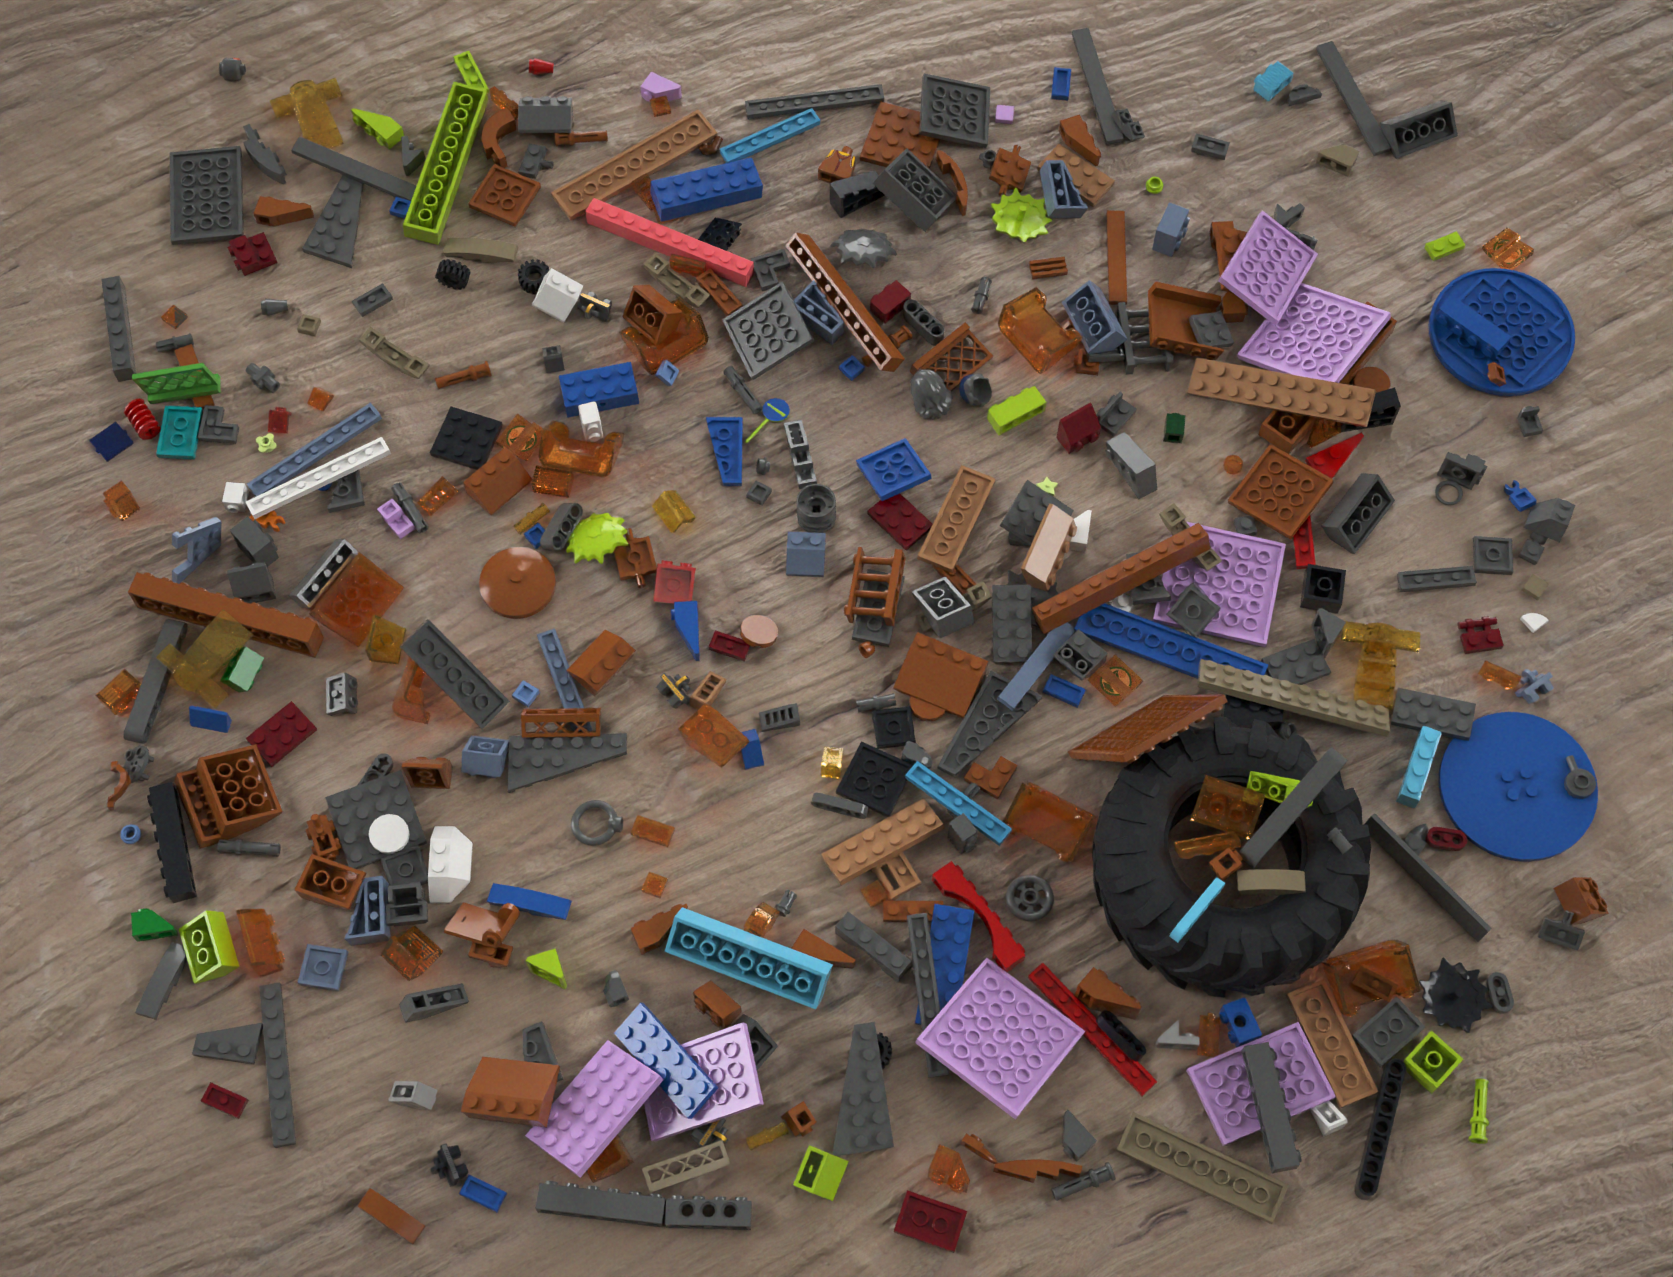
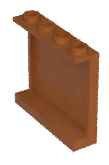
M1156 281L1148 290L1150 346L1161 350L1174 351L1175 353L1188 354L1193 357L1198 356L1208 360H1217L1224 352V349L1198 344L1188 319L1191 315L1217 312L1216 308L1222 302L1221 296Z

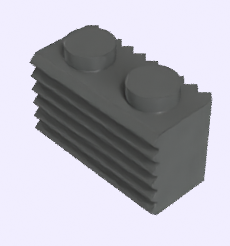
M962 813L949 823L947 838H950V841L960 851V854L971 852L976 847L978 830L967 816Z

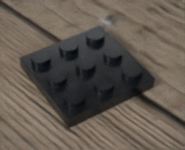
M451 406L430 450V455L478 470L487 462L503 424L501 421Z
M861 741L836 790V794L851 801L862 803L868 806L869 809L890 817L908 781L905 775L913 767V764Z

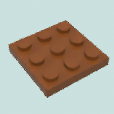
M494 164L468 205L471 209L516 227L540 190L541 184Z

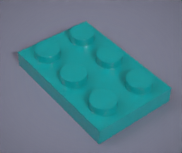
M165 406L156 452L158 458L195 460L198 434L203 416L202 407Z

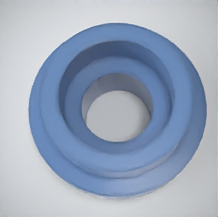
M126 825L121 830V839L126 844H134L140 839L141 830L136 825ZM134 832V835L129 838L128 835Z

